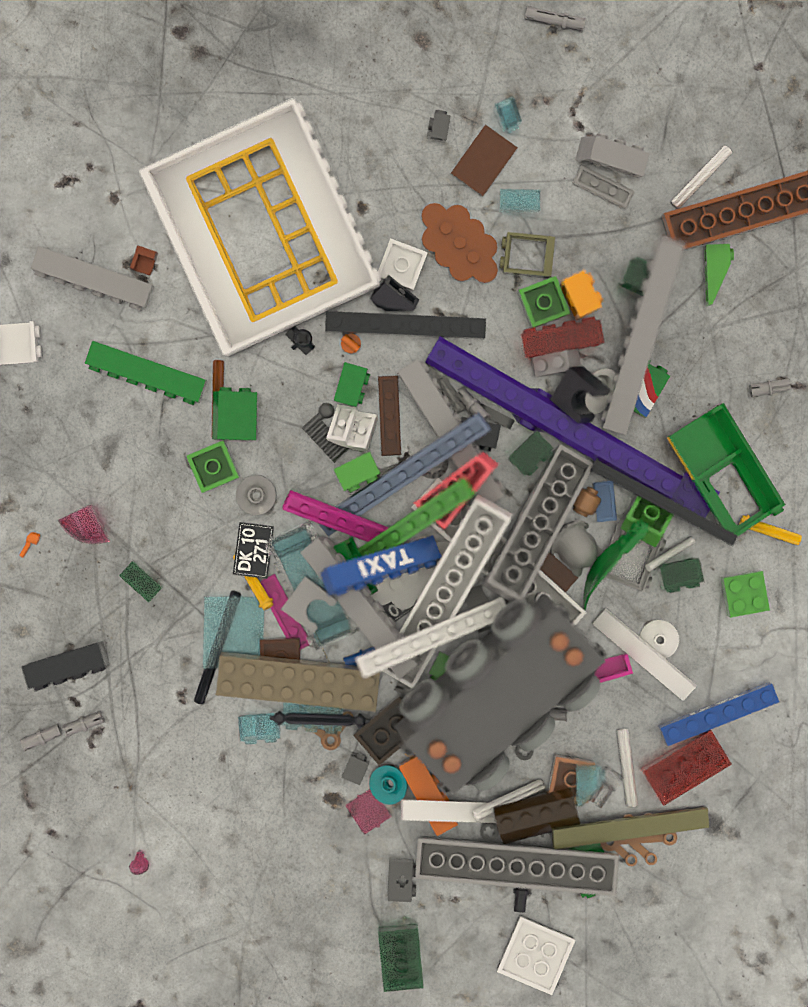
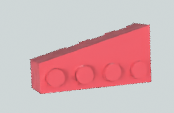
M482 452L414 504L417 507H421L464 477L473 491L477 493L499 464L485 452ZM472 497L435 522L443 529H446L452 524Z

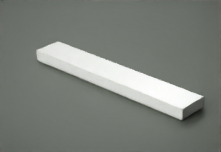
M605 608L592 623L682 701L696 688L697 685L608 609Z
M401 800V820L496 823L494 814L481 820L475 819L473 810L487 804L483 802Z

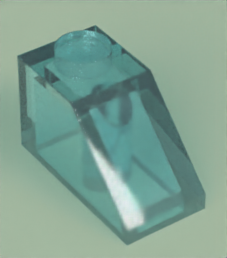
M512 96L494 104L493 111L502 131L508 130L510 133L517 130L522 120L514 97Z
M576 765L577 807H582L602 787V782H605V770H602L601 765Z

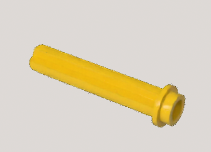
M742 515L739 525L746 521L750 515ZM759 522L750 528V530L795 545H799L802 536L763 522Z
M244 576L260 603L259 608H262L263 611L271 608L274 605L273 598L268 597L258 578Z

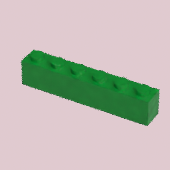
M92 341L85 360V364L89 365L88 369L100 373L101 369L108 372L107 376L119 379V376L127 378V383L137 386L139 382L146 385L145 389L154 392L157 389L165 391V396L174 399L176 395L183 397V402L194 405L195 402L200 403L207 383L205 379Z

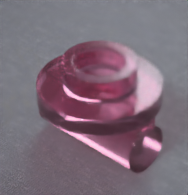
M137 852L135 859L129 865V869L134 875L143 874L149 868V862L144 858L142 852Z

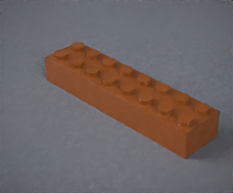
M808 171L666 212L662 215L667 236L684 241V250L806 215L808 214Z

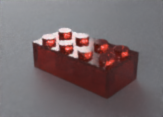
M595 316L583 318L582 323H576L575 320L566 321L560 327H556L555 324L545 325L542 327L543 330L536 331V327L524 329L523 333L519 336L523 360L564 350L600 346L605 343L601 320H595Z
M708 730L694 736L643 767L641 771L661 804L665 806L729 767L732 763L712 730Z

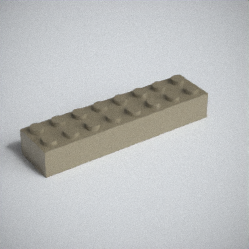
M221 652L216 695L376 712L380 671L363 678L359 667L355 665L328 664L326 662Z

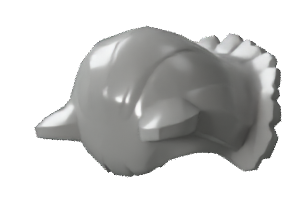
M573 521L561 528L550 549L551 555L558 553L561 560L570 566L572 573L577 577L581 576L583 568L590 567L603 552L597 546L594 537L586 531L589 525L584 521Z

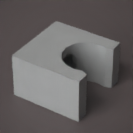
M305 576L281 610L314 633L319 626L308 617L307 608L309 604L314 600H323L329 606H334L338 600L332 595L329 596L327 591Z

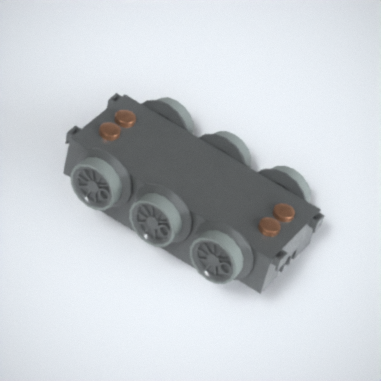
M546 593L533 605H529L523 599H517L504 606L494 618L491 626L492 631L481 641L477 639L469 640L459 646L449 657L446 664V672L435 682L424 680L411 688L401 702L400 711L405 717L394 726L403 742L402 745L399 744V747L408 757L414 754L441 781L440 783L437 782V785L446 795H449L451 792L455 794L464 785H474L479 791H485L494 787L504 778L510 766L509 758L504 754L506 748L510 745H518L524 751L538 748L554 731L555 721L550 716V710L555 705H563L569 711H577L588 705L599 692L601 683L595 673L596 669L606 662L604 658L608 654L598 642L594 646L568 618L571 614L560 602L558 607Z

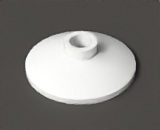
M651 621L643 627L640 633V637L665 659L673 655L678 648V632L667 621ZM659 636H662L664 639L661 644H658L656 641Z

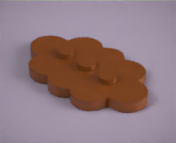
M437 203L427 205L423 209L421 216L422 222L427 227L422 236V244L428 251L435 252L436 262L442 267H449L451 276L457 281H467L472 276L481 283H489L497 276L498 268L492 258L497 252V242L491 235L484 234L482 222L470 219L468 210L461 205H453L447 210Z

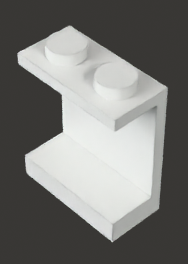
M29 321L30 323L0 325V365L39 362V357H42L41 345L38 346L37 338L40 337V326H36V322Z

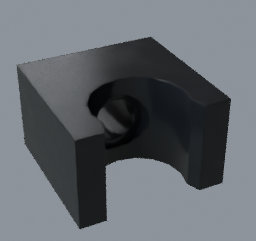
M584 366L569 367L550 400L578 424L593 421L595 415L586 407V394L589 393L593 397L606 396L611 389Z

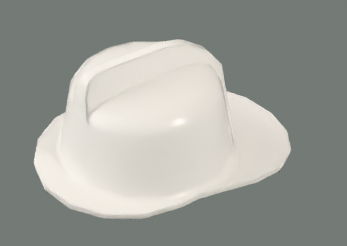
M605 368L592 372L594 376L614 392L615 385L612 384L615 375L614 371ZM587 393L585 397L586 407L594 414L601 413L609 404L607 403L608 395L593 397Z

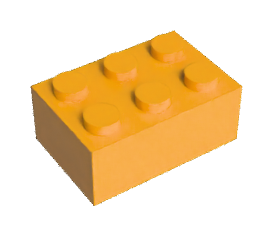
M585 270L562 280L560 283L563 295L576 321L598 311L602 307L601 303L603 302L599 291L595 292L592 286L595 283L591 274H586Z

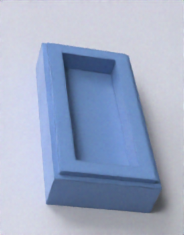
M613 482L593 483V489L598 491L597 495L601 498V503L596 510L597 522L617 520Z

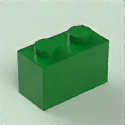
M344 362L334 401L356 408L358 404L362 405L365 395L362 392L363 385H368L370 374L367 373L368 369Z

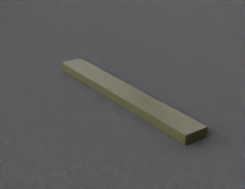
M692 808L552 828L553 848L561 849L709 828L708 808Z

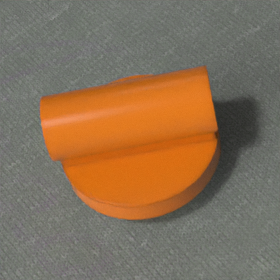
M345 334L341 338L342 349L350 354L357 352L361 347L360 338L355 334Z

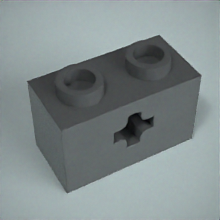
M389 858L388 901L412 902V897H416V885H412V879L416 875V865H413V859ZM401 876L408 880L404 882V885H400V881H397Z

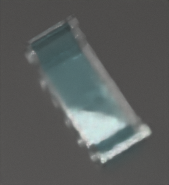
M311 520L266 540L267 545H264L268 555H273L277 562L274 563L278 574H283L285 579L282 581L286 592L290 591L291 594H293L305 576L327 591L323 581L300 553L319 538ZM314 600L307 608L308 617L319 626L314 633L308 630L309 636L306 639L310 648L314 647L315 650L321 649L360 631L359 627L338 601L334 606H329L323 600Z

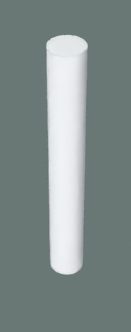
M687 538L645 565L646 569L650 572L695 543L694 538Z

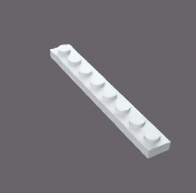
M503 597L356 658L355 660L362 677L372 675L491 624L497 613L506 606Z

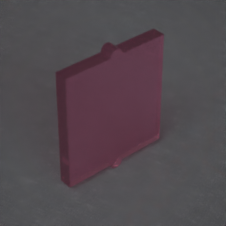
M370 789L361 795L358 794L357 798L345 805L364 835L375 827L379 828L381 823L392 817L385 805L373 796Z

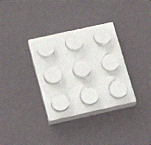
M520 916L497 972L552 995L575 943V939Z

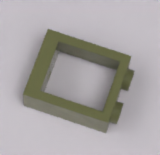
M507 232L506 237L503 236L501 248L505 249V255L500 257L499 268L503 269V274L551 278L555 237ZM511 240L546 243L543 271L509 268Z

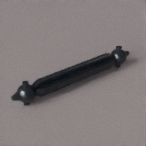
M278 711V713L269 717V720L274 721L278 726L286 722L298 725L351 726L355 724L358 728H361L365 724L370 723V719L365 718L361 713L353 717L351 715L289 713L284 715L282 711Z

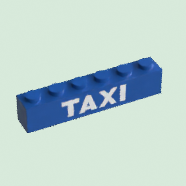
M429 536L326 567L320 575L328 595L336 594L338 597L348 593V590L351 589L358 591L371 583L373 586L378 585L387 578L394 580L401 577V574L408 573V575L414 574L423 567L426 569L433 568L442 556L434 536Z
M768 682L661 724L658 727L665 744L671 746L777 704L779 699L773 684Z

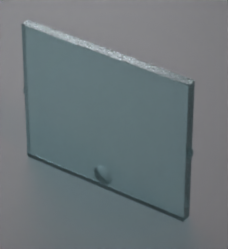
M235 595L232 597L204 596L203 668H219L221 652L260 656L259 640L263 639L264 611L262 608H259L260 603L256 597H236Z

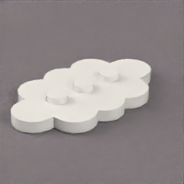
M417 537V538H414L411 542L416 541V540H419V539H423V538H426V537ZM448 541L436 543L442 557L450 544ZM437 565L430 569L420 568L418 572L408 575V573L401 574V577L390 580V578L384 579V582L376 585L378 591L372 594L371 597L381 605H386L392 601L399 609H409L415 604L416 599H419Z

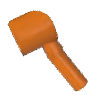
M31 532L27 536L25 546L19 554L20 557L23 558L31 543L38 544L40 534Z

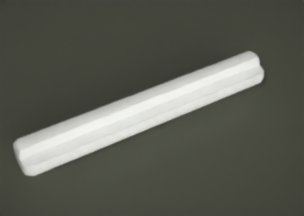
M723 146L672 200V204L676 208H680L732 154L731 149Z
M619 729L617 730L626 806L631 808L638 806L629 730Z
M538 779L474 809L473 815L477 820L494 814L493 807L523 800L545 789L544 782Z

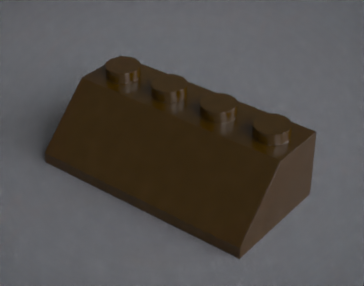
M571 788L493 807L495 821L503 844L550 833L552 828L581 824Z

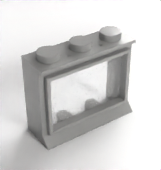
M618 518V524L611 537L610 545L617 541L622 534L625 535L627 533L620 529L624 522L623 519ZM665 535L662 536L656 548L641 540L628 554H623L606 577L644 591L645 588L649 589L652 577H650L651 571L649 572L645 565L657 558L659 550L663 551L666 540H664Z

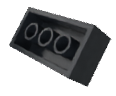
M101 641L25 664L21 668L27 688H34L35 692L49 687L48 683L51 682L55 686L68 681L67 678L71 676L75 680L86 676L88 671H91L92 674L104 671L106 669L105 666L110 663L104 643Z

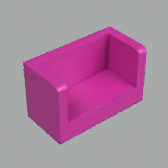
M623 653L606 658V662L596 669L595 673L600 683L633 674L628 654Z

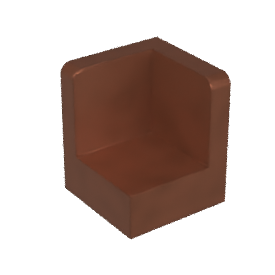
M137 245L130 269L151 275L158 253Z

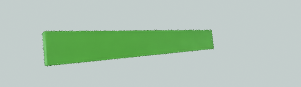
M465 477L358 548L359 553L363 557L399 546L473 497L476 493Z

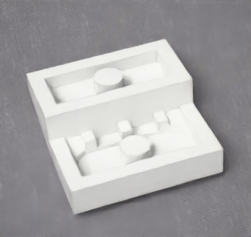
M338 404L326 439L346 448L367 452L378 417L376 414L358 412L356 407Z

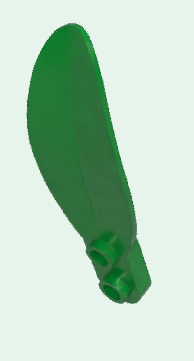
M643 520L634 521L625 535L622 534L617 541L611 544L596 559L586 579L583 610H586L589 598L595 588L614 568L623 554H628L646 535L649 528L648 523Z

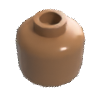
M589 486L587 489L582 488L573 504V510L585 517L594 515L601 503V498L597 495L598 491Z

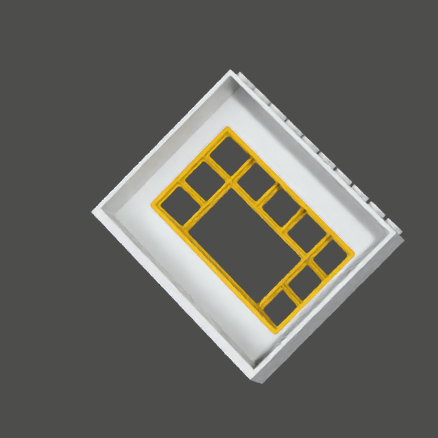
M294 99L139 170L221 351L227 357L380 287L379 281L382 280L377 269H372L370 265L373 260L368 249L364 251L362 247L365 242L359 231L355 232L353 228L356 226V222L352 214H347L345 210L348 205L344 196L337 193V190L340 188L335 177H330L328 173L331 171L328 161L325 157L321 158L320 156L323 150L318 140H313L311 136L315 134L309 121H304L303 117L306 116V113L301 103H296ZM266 146H270L280 167L258 177L248 155ZM242 158L252 177V181L232 190L221 168ZM215 171L225 190V194L204 202L194 180ZM283 174L293 197L275 206H271L262 183ZM256 187L288 255L292 268L244 289L208 208ZM296 203L306 226L285 235L275 213ZM310 232L319 251V256L298 264L289 241ZM323 261L331 281L309 290L302 270ZM296 274L304 293L283 303L276 289L275 282ZM269 286L276 306L255 315L248 295Z

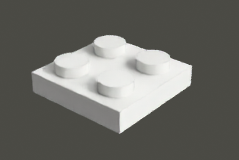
M390 238L378 273L382 279L390 275L403 287L414 290L428 252Z

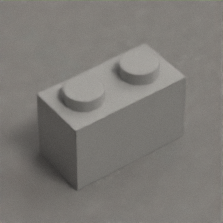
M578 349L532 357L536 377L567 372L569 367L581 366Z

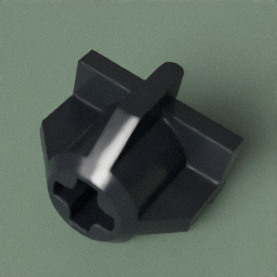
M293 326L285 333L294 343L291 346L293 350L298 347L307 355L315 348V345L312 343V335L308 330L298 329L296 326Z

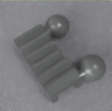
M323 403L319 407V413L307 422L302 429L335 463L350 448L337 445L326 439L329 427L322 420L333 416L334 407L330 403Z

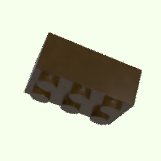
M400 695L370 719V723L365 724L353 733V736L379 766L400 749L399 744H403L394 727L405 717L400 711V705L403 700Z

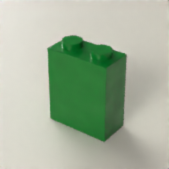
M220 387V391H213L212 439L256 440L257 392H251V388H239V392L232 391L231 387Z

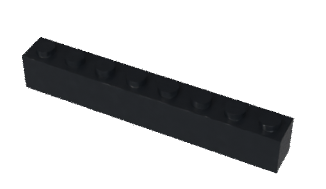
M326 311L325 332L485 340L486 318Z

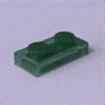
M134 561L119 575L148 603L163 588Z

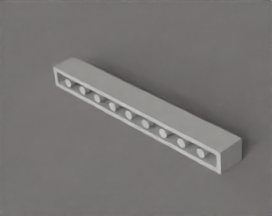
M662 235L660 241L656 240L653 252L656 253L654 260L650 259L647 271L650 272L648 279L644 278L641 288L644 291L643 298L638 297L635 309L639 311L637 317H632L629 328L633 330L631 336H626L623 346L627 347L625 355L621 354L618 365L621 366L619 373L615 372L612 382L615 385L614 392H609L607 403H610L608 410L604 409L601 421H604V429L624 435L627 433L683 254L684 241Z

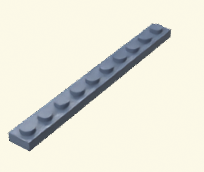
M479 412L335 507L357 516L362 515L490 431L491 427ZM319 524L328 536L337 531Z

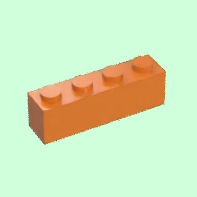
M415 755L398 764L417 800L450 801L448 796L439 790L437 786L438 778L431 774L428 768ZM429 821L436 836L458 825L457 822Z

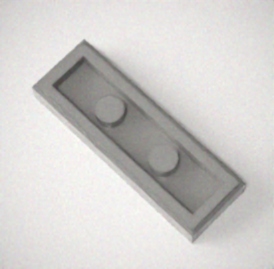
M583 165L580 166L572 183L625 210L635 192Z

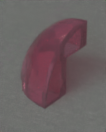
M88 505L58 520L62 529L79 542L103 544L110 541L92 505Z

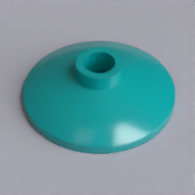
M391 765L380 766L370 777L369 786L371 793L379 802L392 805L400 802L405 797L408 784L401 770ZM389 780L393 782V786L389 785Z

